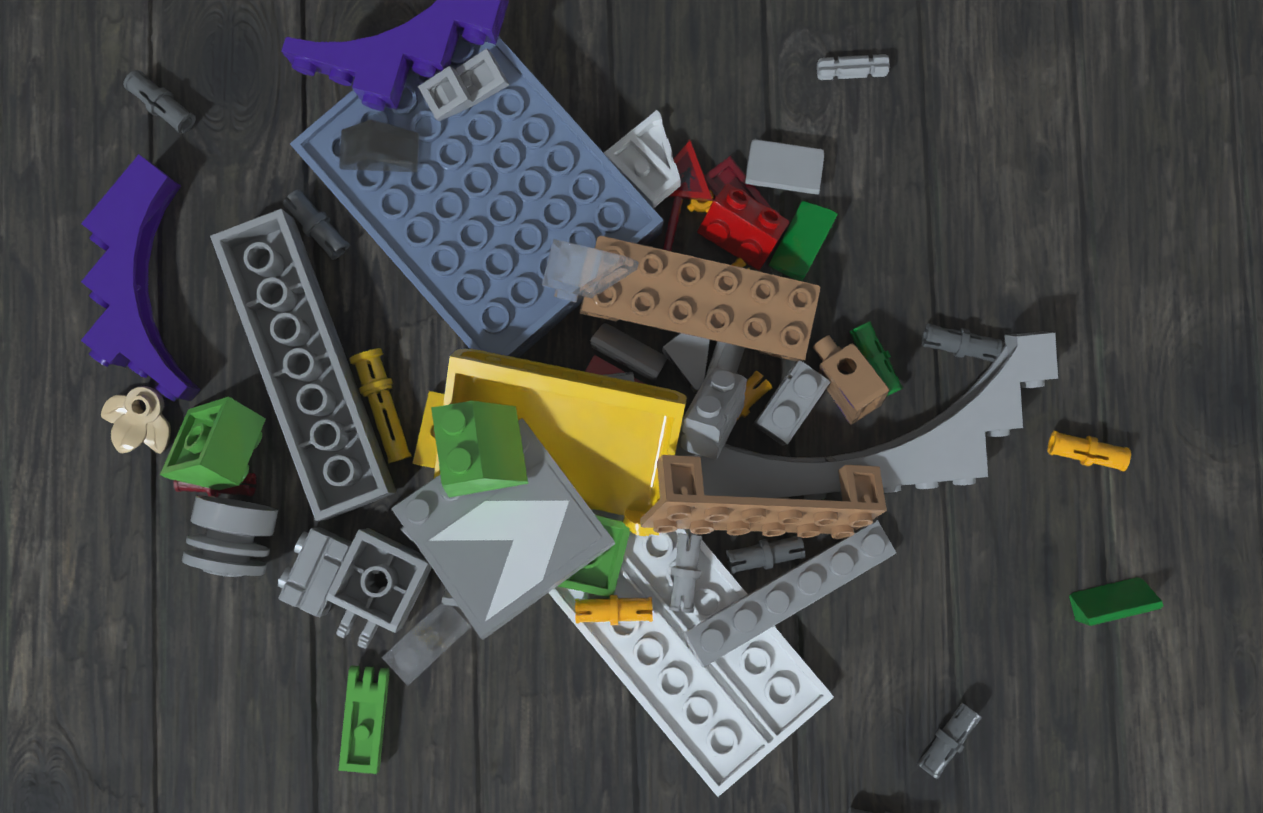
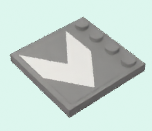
M523 418L519 420V427L529 484L449 498L442 487L441 475H439L391 508L482 640L615 545L613 538Z

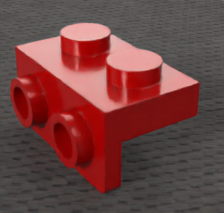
M726 184L713 201L697 233L760 271L789 224V220L781 216L776 210L768 208L748 196L745 191Z

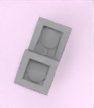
M486 48L456 69L448 66L419 85L418 88L435 119L440 121L478 104L510 84L494 55Z

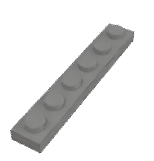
M873 521L872 524L854 532L852 537L844 538L684 631L683 635L701 667H705L895 555L896 551L879 521Z

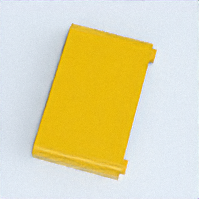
M458 349L450 355L443 405L479 401L516 406L518 421L522 418L590 509L623 515V523L633 534L639 536H649L651 534L659 536V533L654 532L653 528L641 527L640 518L660 500L657 460L662 455L676 454L687 399L684 394L667 388L481 350ZM438 454L436 456L434 478L440 475Z

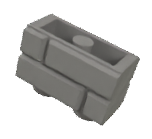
M797 361L752 425L782 446L787 445L830 384V381L804 362Z
M716 367L710 369L683 417L681 448L710 459L718 458L737 418L744 408V393L746 392L747 379L744 376Z
M319 527L311 528L309 533L303 532L294 549V552L299 555L293 567L288 566L278 582V587L282 588L278 597L279 600L298 607L316 617L327 615L332 605V602L326 600L327 593L352 542Z

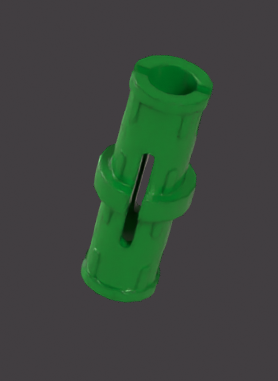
M871 321L849 331L858 350L888 387L889 392L887 396L903 389L904 387L898 376H896L889 360L891 355L888 350H884Z

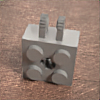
M359 529L326 597V600L347 609L336 635L345 638L351 632L358 615L368 620L359 636L358 646L364 649L370 644L378 626H382L394 633L403 629L432 569L424 555L372 529ZM383 572L387 576L388 584L379 588L376 585L379 580H375L374 577L375 574Z

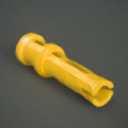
M381 348L356 354L350 357L349 360L351 364L356 366L362 385L359 388L360 394H363V397H368L377 429L388 457V463H393L411 457V453L408 450L400 420L389 391L392 389L393 382L391 378L386 376L381 360L383 351ZM368 364L371 365L375 377L374 379H372ZM377 394L381 395L383 403L379 402ZM383 410L387 413L395 440L391 439Z

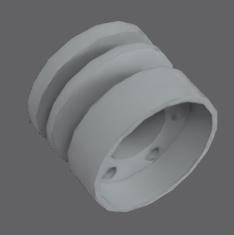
M195 496L190 521L198 526L207 528L206 534L187 536V544L202 548L203 550L184 551L182 562L189 566L200 568L204 572L220 576L264 575L267 564L250 558V556H268L270 549L255 543L254 537L273 535L278 510L269 506L213 496Z

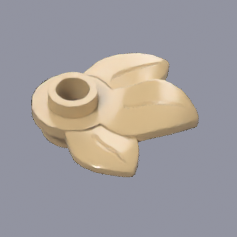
M139 386L132 389L127 395H114L105 402L101 411V417L110 423H114L111 430V440L119 453L130 452L139 447L143 442L159 454L163 453L167 448L171 428L169 422L162 414L164 400L157 390L148 386ZM139 400L145 403V411L141 408Z

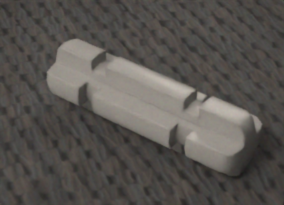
M886 54L873 55V58H869L868 55L838 57V60H834L833 57L820 58L817 62V76L820 80H832L833 76H837L838 79L867 78L868 74H871L872 77H884L889 72V57Z

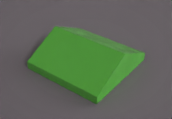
M595 514L613 538L615 545L566 579L558 587L610 597V595L615 593L630 530L623 521Z

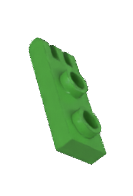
M351 665L349 668L338 771L377 774L380 771L389 668L380 669L378 683H373L374 667H365L363 682L359 681V666Z

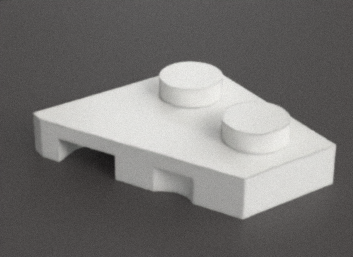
M657 110L604 152L607 158L652 208H655L681 186L678 169L672 157L671 146L662 124V117Z

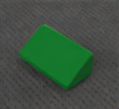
M802 201L768 266L795 280L803 281L838 213Z
M1138 577L1073 592L1069 596L1075 620L1090 626L1159 610L1161 607H1164L1162 600L1150 586Z

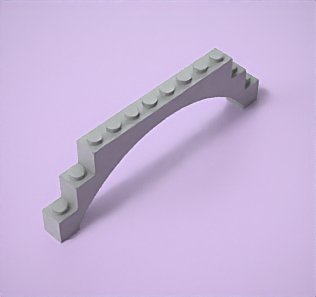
M1044 331L1005 335V346L988 370L949 408L921 427L905 435L862 451L828 457H785L761 454L725 443L718 458L710 459L681 448V435L683 433L681 424L675 455L701 457L704 495L789 499L791 496L804 495L805 500H821L826 498V493L841 492L838 470L844 465L879 466L884 493L901 491V485L915 484L917 489L939 487L938 482L953 481L954 485L975 484L976 478L988 477L985 432H987L989 437H1001L1010 435V429L1023 428L1020 382L1022 388H1036L1045 386V380L1058 379L1056 335L1054 332ZM633 372L603 375L634 382Z

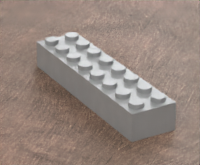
M279 209L211 235L210 238L315 521L331 519L397 493L294 218L283 209Z

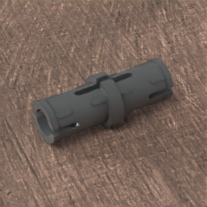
M134 70L126 76L123 83L124 88L146 104L147 111L152 115L163 118L180 134L181 132L186 133L192 128L196 120L195 115L174 100L172 92L167 88L157 86L141 70Z
M301 189L295 190L287 196L291 202L285 199L283 206L300 222L305 235L313 237L329 255L331 260L337 259L345 253L342 248L348 250L350 244L329 223L330 217L325 212H320L304 195Z
M928 323L923 332L922 346L951 352L953 356L963 358L965 355L993 362L1001 353L1002 340L972 334L969 329L965 328L954 330Z
M795 535L794 537L768 542L766 539L758 540L757 545L726 550V557L730 559L727 562L731 574H735L739 571L762 566L767 570L773 568V564L799 558L804 559L805 550H801L804 547L802 538Z
M961 702L943 729L938 728L935 733L936 739L917 764L931 776L939 779L955 754L963 751L965 747L962 744L982 717Z

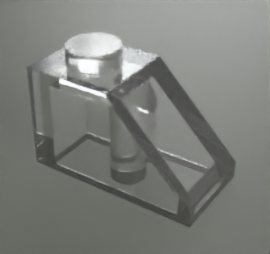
M553 239L542 285L555 289L554 297L577 302L578 295L592 299L636 271L639 262L623 255Z
M441 603L382 658L408 686L471 626L452 606Z

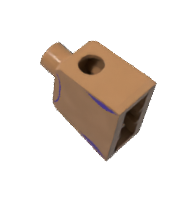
M828 335L813 346V349L822 360L818 373L830 381L826 389L850 425L882 405L889 389L853 343L841 349L833 336ZM843 370L848 372L849 374L845 375L840 373L839 371Z

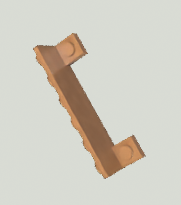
M598 236L580 314L615 322L617 320L628 321L760 351L759 354L791 361H803L806 358L820 286L614 238Z
M662 455L657 460L660 500L640 518V525L643 528H653V531L657 533H669L677 529H690L693 534H707L714 530H727L728 535H744L750 531H762V534L768 537L792 532L797 533V536L801 538L814 537L822 533L831 534L832 538L843 539L852 537L854 531L872 524L873 519L887 511L879 466L844 465L840 468L838 473L843 501L704 495L701 457Z

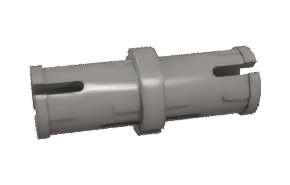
M678 533L675 567H671V575L674 576L669 610L679 612L681 597L684 596L683 612L694 613L696 579H700L701 570L697 569L702 536L692 534L690 550H687L689 534Z

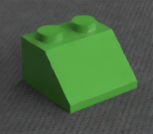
M230 397L188 409L160 475L168 479L215 490L239 486L249 472L248 462L253 450L262 439L261 430L266 418Z
M466 401L431 407L441 483L449 498L529 484L516 406Z

